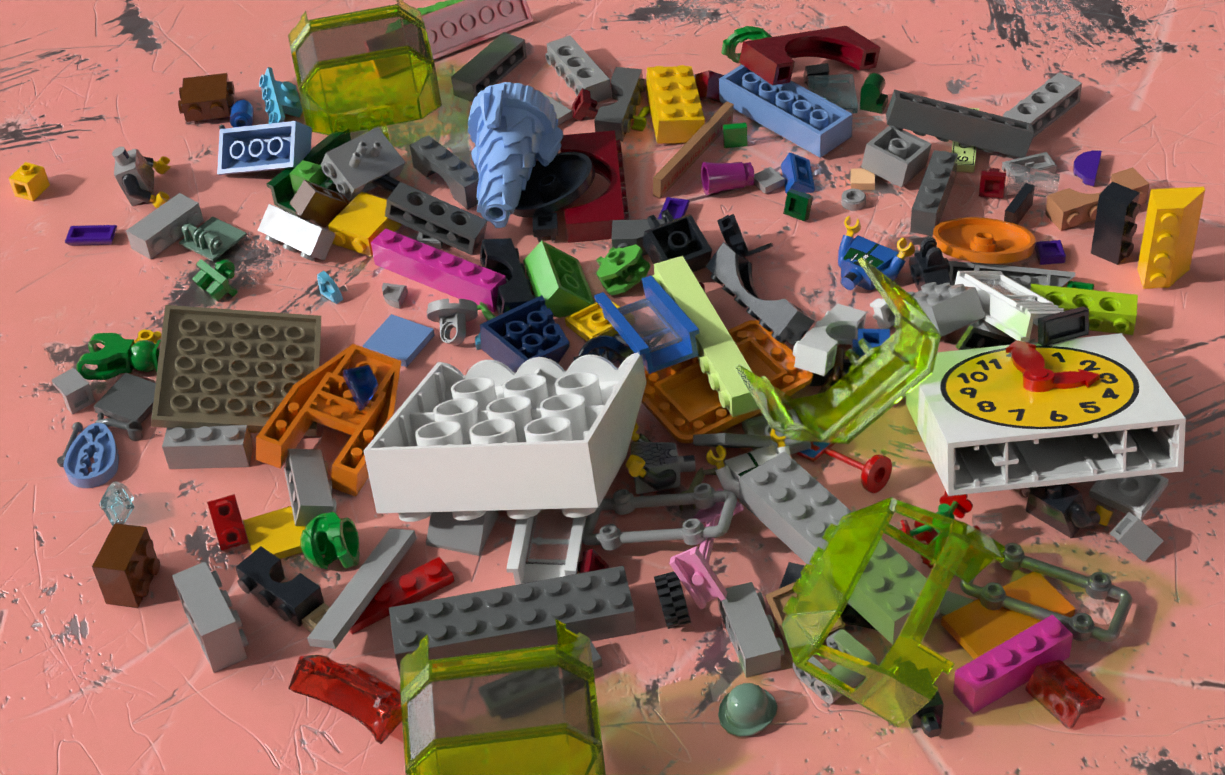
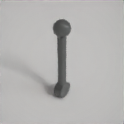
M80 422L73 424V432L65 451L57 459L60 467H64L66 454L76 439L78 432H81L83 429V425Z

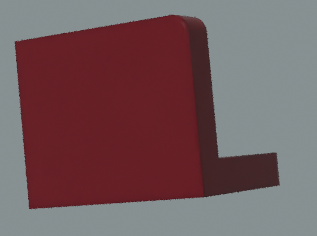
M710 70L695 74V82L700 100L710 99L720 102L719 78L724 75Z

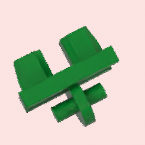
M202 259L196 263L200 271L192 280L203 291L206 289L208 294L216 301H219L226 293L232 297L238 293L228 281L229 278L232 279L235 276V265L230 260L224 259L216 262L215 269Z

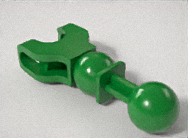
M117 333L94 334L88 342L90 353L83 354L80 357L76 369L87 380H107L122 373H131L133 368L141 372H150L156 369L157 372L161 340H158L156 344L148 340L134 343V339H124ZM96 343H101L105 347L102 349ZM84 364L98 366L95 370L86 368Z

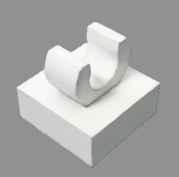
M890 293L883 299L877 298L870 303V307L874 309L875 313L873 318L877 320L880 329H889L897 322L891 303L899 300L898 295Z

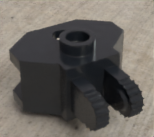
M925 237L921 241L920 252L914 253V256L909 257V267L918 291L922 290L921 286L931 282H936L937 285L950 283L951 286L948 259L943 257L941 249L936 246L937 242L934 237Z

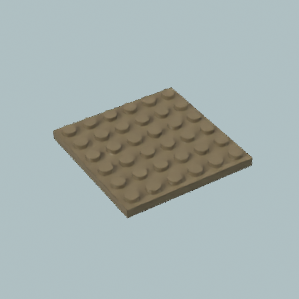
M165 305L151 427H182L183 429L203 426L247 425L249 433H259L292 386L319 368L321 316ZM314 421L304 436H316L317 422Z

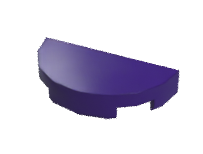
M1092 150L1084 152L1075 159L1073 173L1076 177L1078 176L1083 179L1082 183L1094 186L1102 151Z

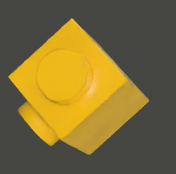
M27 162L21 165L9 177L15 197L34 201L50 186L45 168Z

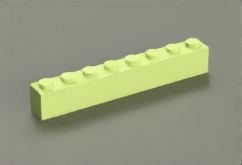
M680 256L655 263L654 275L652 277L699 329L700 334L695 335L699 366L703 373L706 372L708 374L711 388L717 390L722 407H727L732 417L763 408L761 385L684 257Z

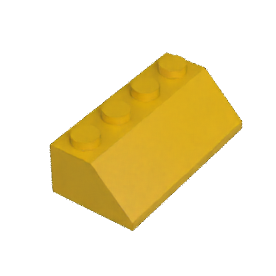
M1204 187L1151 189L1137 267L1143 289L1169 288L1190 270L1205 194Z

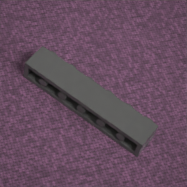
M895 89L886 113L887 125H890L893 129H907L920 136H926L927 134L935 136L940 141L948 142L951 140L958 142L964 147L975 146L985 152H999L1013 159L1026 157L1034 136L1031 123Z

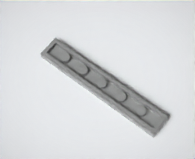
M391 528L388 530L307 637L310 646L330 649L337 648L417 539L414 530Z

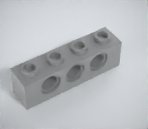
M571 36L547 43V53L545 54L547 63L554 67L557 75L565 80L567 86L574 90L576 96L584 88L590 91L591 98L597 102L611 98L610 79Z
M1058 73L1051 79H1048L1041 87L1035 89L1025 99L1019 101L1012 109L1006 111L1003 117L1031 123L1034 130V138L1080 102L1082 83Z

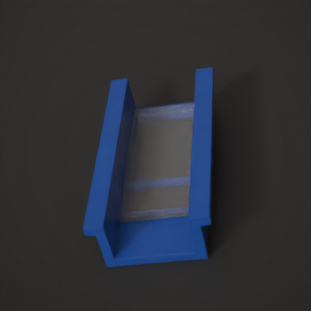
M651 275L642 278L645 299L620 308H616L604 292L594 295L596 302L602 308L604 318L611 323L634 353L642 355L643 364L649 374L699 356L695 335L700 334L698 327Z

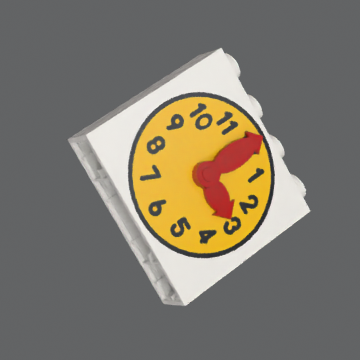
M1122 333L1074 338L1048 346H1042L1038 342L1026 343L1016 340L1011 345L905 356L906 405L948 496L1183 472L1186 418Z

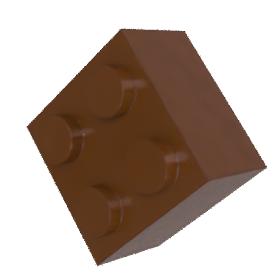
M114 523L92 565L106 604L139 608L143 597L148 595L149 585L154 575H157L159 572L160 560L156 556L153 540L149 536L147 527Z

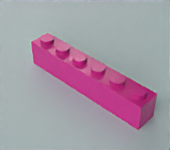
M388 229L382 231L371 242L375 265L458 299L472 300L477 305L483 302L493 313L497 310L498 287L506 284L505 275Z

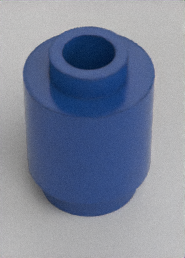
M246 100L235 102L231 107V126L233 128L252 126L253 106Z

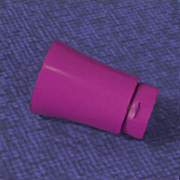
M751 162L702 163L701 179L705 195L754 185L755 175Z

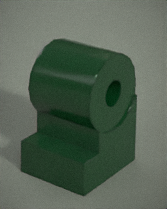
M872 73L867 76L861 87L860 110L882 114L888 103V95L882 94L886 82L880 74Z

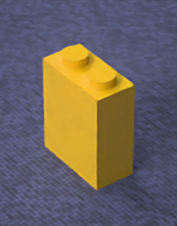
M360 192L334 218L328 227L329 231L336 233L332 244L372 257L371 242L385 229L396 232L402 224L385 217L386 199Z

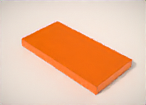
M1033 571L1003 586L1006 596L1067 617H1072L1075 614L1076 608L1038 572ZM977 599L943 616L941 625L973 659H976L1041 620L1004 607L998 610H989L981 604L980 599Z

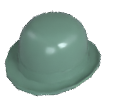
M743 683L725 695L719 706L718 717L721 726L728 733L739 737L751 736L762 731L773 721L778 706L775 698L759 685Z

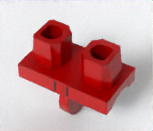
M235 494L208 501V508L221 551L249 543Z

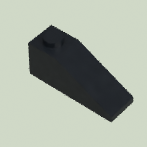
M980 319L969 325L955 347L959 350L1004 346L1011 345L1016 339L985 320Z

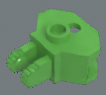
M635 244L624 248L618 247L617 249L612 247L605 258L600 256L596 259L600 266L596 274L606 292L611 296L628 291L640 282L642 278L646 277L651 266L649 262L644 260L642 256L643 251L638 245Z

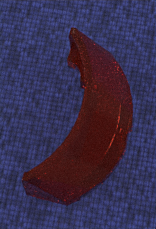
M322 655L300 656L288 688L295 693L314 698L350 715L364 725L372 733L375 741L380 744L396 729L410 710V704L403 701L404 695L389 683L348 663L340 664Z

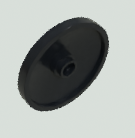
M579 152L557 153L547 166H543L539 161H536L535 167L532 168L530 179L527 181L526 190L521 191L518 206L515 207L513 214L519 217H532V214H549L574 202L587 191L595 178V169L590 158Z

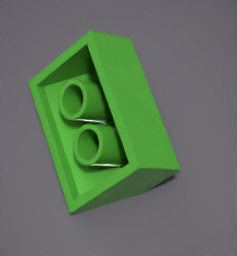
M541 240L523 260L535 297L537 298L542 295L545 299L546 307L550 308L554 316L558 318L570 316L595 303L578 259Z

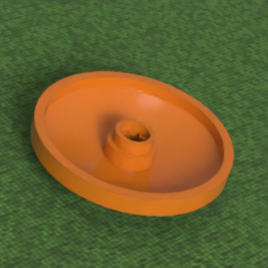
M980 217L956 218L941 222L933 229V237L937 242L936 246L941 249L942 253L964 261L985 264L1012 263L1024 260L1034 252V235L1024 227L1003 220Z

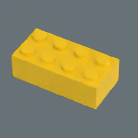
M692 66L647 67L645 91L657 144L687 143L705 124Z

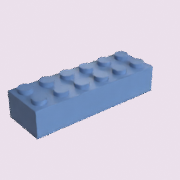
M743 65L719 78L720 102L734 104L733 109L820 158L852 137V113L793 81L772 86Z

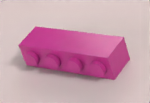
M1052 614L955 670L953 694L974 714L1069 658L1073 634Z

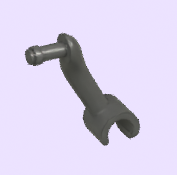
M102 412L97 414L98 420L95 423H103L107 427L125 429L132 441L142 439L141 431L143 428L138 420H131L127 423L113 418L103 419L104 414Z

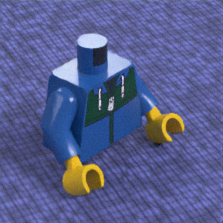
M846 217L844 225L847 233L843 235L838 250V266L841 268L842 285L847 290H853L856 286H859L869 291L881 284L894 281L906 262L904 260L905 257H910L915 253L913 243L910 242L909 246L905 248L907 240L901 238L897 242V248L900 252H897L859 235L853 238L854 234L861 230V223L857 219L856 225L850 227L851 217Z

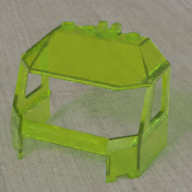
M862 257L858 260L859 264L896 316L894 321L896 332L880 346L874 348L864 338L860 339L858 343L865 355L859 358L858 354L852 349L845 352L852 363L849 373L828 391L803 398L793 399L774 387L767 377H759L741 365L736 367L770 427L791 440L849 444L933 373L941 338L940 333L912 295ZM783 403L794 409L802 424L793 421Z
M890 497L842 516L836 525L829 524L822 536V539L826 541L823 548H816L809 560L811 564H806L803 567L800 579L795 582L792 588L797 596L795 598L791 595L782 612L787 615L781 625L796 667L894 726L899 727L931 701L938 690V686L934 685L941 672L948 675L955 665L952 661L921 644L954 575L969 583L994 559L1001 563L1005 560V555H1003L1005 546L967 523ZM896 512L938 529L941 532L928 545H924L889 524ZM885 533L929 559L930 564H934L899 636L878 666L825 646L822 643L842 614L880 539ZM813 655H818L864 675L866 678L856 688H852L808 660Z

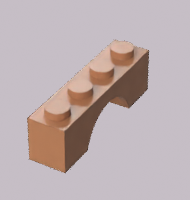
M1133 167L1112 174L1111 182L1140 192L1138 201L1140 205L1147 202L1149 183ZM1068 188L1049 194L1047 196L1045 214L1060 231L1096 220L1100 193L1085 194Z

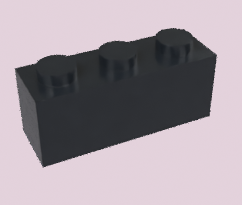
M1111 182L1099 194L1091 254L1116 265L1125 257L1128 258L1134 248L1132 237L1137 229L1135 219L1141 206L1138 203L1140 192Z

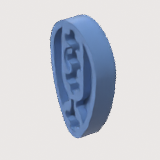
M93 423L77 436L66 454L64 470L70 483L76 487L94 488L103 485L112 479L118 470V449L112 432L105 424ZM93 457L95 463H92L91 465L90 458ZM91 466L93 472L89 473L88 468Z

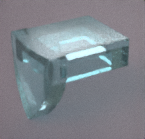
M115 481L110 484L99 506L104 510L112 526L114 523L124 524L134 509V505L131 502L134 500V497L129 488L123 483Z

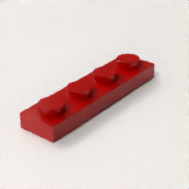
M439 556L382 585L351 627L350 633L354 634L389 616L390 607L415 603L454 583L453 573Z

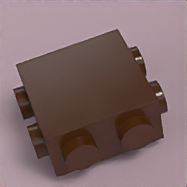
M227 73L183 78L182 87H179L181 100H178L180 114H184L186 122H200L202 120L230 117L231 107L234 104L233 95L235 94L233 81H229Z

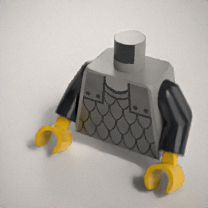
M118 147L112 152L115 158L114 176L132 206L151 201L156 208H159L168 201L170 196L163 191H160L157 196L153 195L154 173L156 171L159 174H165L171 168L168 165L170 162L168 157L162 156L158 161H153V158L142 156L138 149L126 151L124 147Z
M635 422L631 437L633 440L631 442V456L626 463V467L634 477L636 494L679 487L680 473L696 470L694 455L678 456L676 444L673 442H651L642 433H636L639 426Z

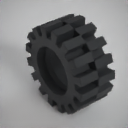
M673 571L655 576L654 580L667 628L670 629L691 623L680 579Z

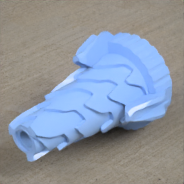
M504 82L488 86L485 90L480 91L473 100L468 120V133L476 146L471 152L472 160L479 173L477 212L481 213L482 217L491 222L495 228L505 227L510 215L514 213L515 207L518 206L521 191L526 190L527 181L530 179L531 171L535 167L536 161L538 160L543 166L549 165L560 150V142L563 138V130L557 127V115L550 100L539 90L521 83Z

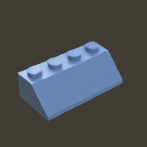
M297 121L220 129L217 174L228 175L295 168L311 151L312 128Z

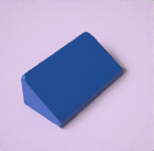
M789 152L781 164L782 175L785 178V193L791 189L804 193L814 192L815 186L810 160Z

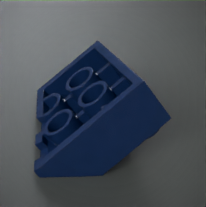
M542 295L480 324L481 349L494 360L508 366L514 373L517 372L525 361L535 357H544L559 363L570 347V342L560 325L554 321L553 313L550 308L546 307L545 299Z

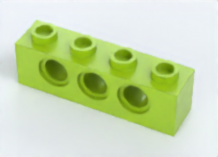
M1031 284V291L1053 302L1054 305H1058V308H1063L1064 311L1082 306L1088 308L1090 331L1134 334L1138 295Z

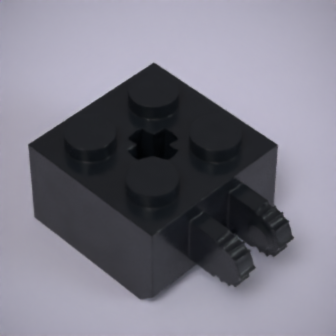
M667 209L661 212L662 220L664 221L662 225H660L654 215L647 217L651 229L644 231L642 245L653 264L683 256L692 272L706 268L705 266L711 259L712 249L692 215L688 214L674 220Z

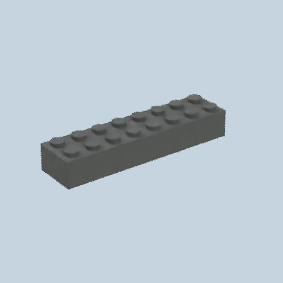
M624 566L389 608L394 653L400 676L565 647L587 637L592 642L636 634L635 610Z

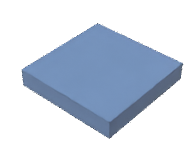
M391 314L364 343L363 347L401 360V366L407 367L435 336L434 329Z

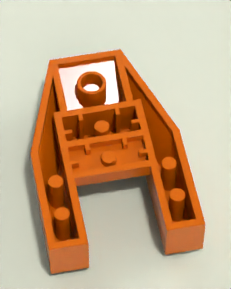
M352 344L292 386L257 435L256 460L281 469L286 462L288 449L296 448L314 421L345 432L352 436L332 464V488L356 497L369 477L364 449L394 415L401 360Z

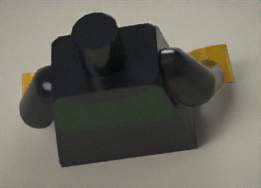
M1068 484L1022 488L1023 495L1028 497L1026 512L1070 538H1073L1080 528L1094 526L1098 523L1107 526L1113 514V511L1107 510L1100 505H1097L1094 511L1088 512L1081 493Z

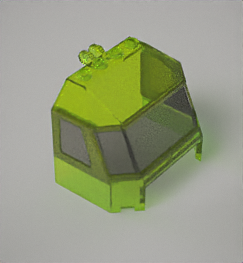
M396 0L397 4L311 20H308L306 11L303 13L299 23L288 34L305 122L307 126L312 128V132L330 135L343 131L345 133L361 130L370 131L373 128L382 127V133L390 142L388 125L423 119L442 106L435 63L424 20L418 9L413 6L411 7L403 0Z
M555 619L558 644L429 660V638L427 634L419 642L420 646L412 654L408 653L400 661V694L406 775H606L590 638L580 632L576 635L566 629V624Z

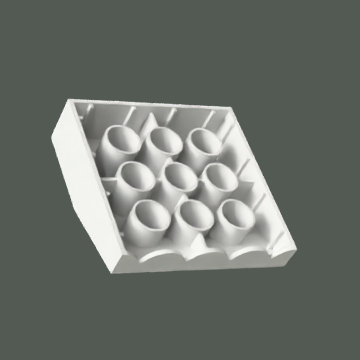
M634 353L628 356L619 368H616L604 357L584 355L574 360L568 370H564L551 359L535 357L525 361L516 373L499 361L482 360L474 364L466 375H463L453 365L437 362L364 449L376 512L398 513L399 519L405 522L423 520L433 512H452L454 519L464 521L479 518L486 511L506 510L508 517L513 519L533 517L541 509H562L563 515L571 518L584 517L594 513L600 506L627 455L646 386L642 355Z

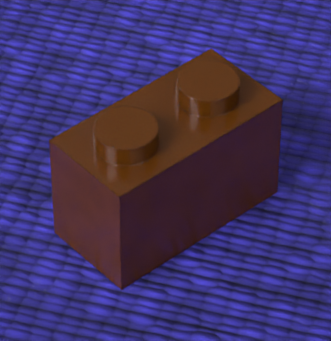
M307 180L303 181L290 202V205L296 210L295 214L303 220L311 219L324 228L349 204L340 193Z

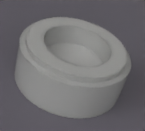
M848 189L842 193L841 204L850 211L860 210L866 204V195L859 189Z

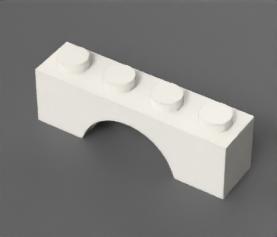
M837 304L833 309L827 311L825 316L820 321H817L815 326L810 331L808 330L800 341L796 342L793 349V356H795L794 367L825 376L834 366L837 344L852 345V339H858V329H864L867 312Z

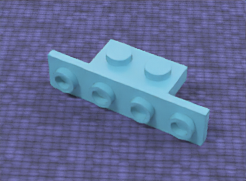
M268 67L265 75L262 74L260 77L259 87L262 90V99L265 101V111L268 113L269 124L284 122V114L300 117L303 109L296 85L287 81L280 82L275 80L272 68Z

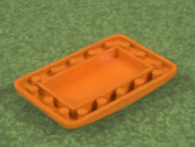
M749 320L729 329L728 332L762 387L763 408L732 417L727 407H722L717 390L711 388L708 374L701 371L698 357L650 374L646 369V386L641 403L677 441L693 443V435L719 433L783 401L810 384L813 380V373L794 367L795 356H793V351L785 343L782 344L772 337L771 334L773 332H769L758 323L759 321Z

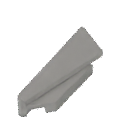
M949 261L951 286L955 285L958 271H1001L1003 275L1028 289H1031V284L1062 287L1075 277L1076 273L976 262ZM978 279L986 285L993 287L994 279Z

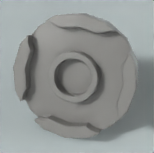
M449 299L436 300L429 303L427 308V318L433 322L440 323V337L442 341L454 346L464 341L466 322L478 316L477 303L467 299H459V303H449ZM453 327H456V335L453 339H450V331Z

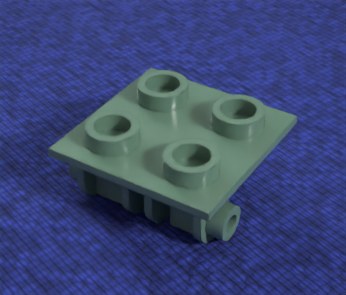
M211 217L198 228L192 223L184 224L182 227L184 239L179 244L214 261L245 237L247 233L215 217Z

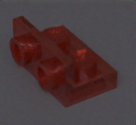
M1060 659L1037 665L1025 687V690L1067 729L1075 726L1081 714L1100 709L1105 700Z

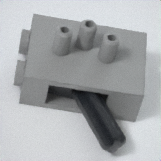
M376 127L327 152L321 167L325 175L330 177L335 183L339 193L344 195L348 201H351L360 192L366 193L378 186L392 193L400 183V181L394 178L401 174L406 162L381 130Z

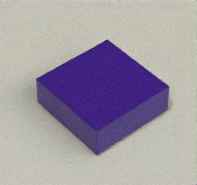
M1061 240L1035 243V251L1040 265L1065 263L1066 255Z

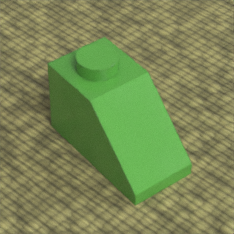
M302 160L291 171L290 178L294 196L304 180L320 185L329 178L323 172L321 165Z

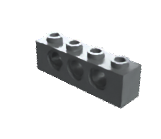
M402 182L394 189L386 203L385 217L470 255L474 253L484 238L487 220Z

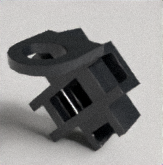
M727 215L717 220L726 244L744 257L752 256L773 247V244L769 243L748 251L735 215Z

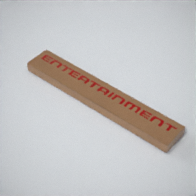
M730 102L724 103L653 177V196L661 198L723 133V125L733 122L734 104Z

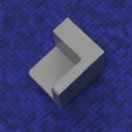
M75 368L52 379L53 385L62 394L66 407L72 415L95 402L89 383Z
M1130 512L1109 533L1142 561H1146L1164 541Z

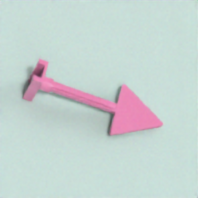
M738 501L733 515L744 510ZM717 502L708 509H700L692 519H698L703 523L704 527L717 526L724 502ZM706 538L700 544L699 549L696 546L671 557L669 563L700 610L706 607L707 602L716 598L722 601L727 596L726 589L709 564L715 538Z

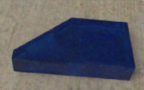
M369 365L343 370V378L359 411L364 410L378 389V382Z

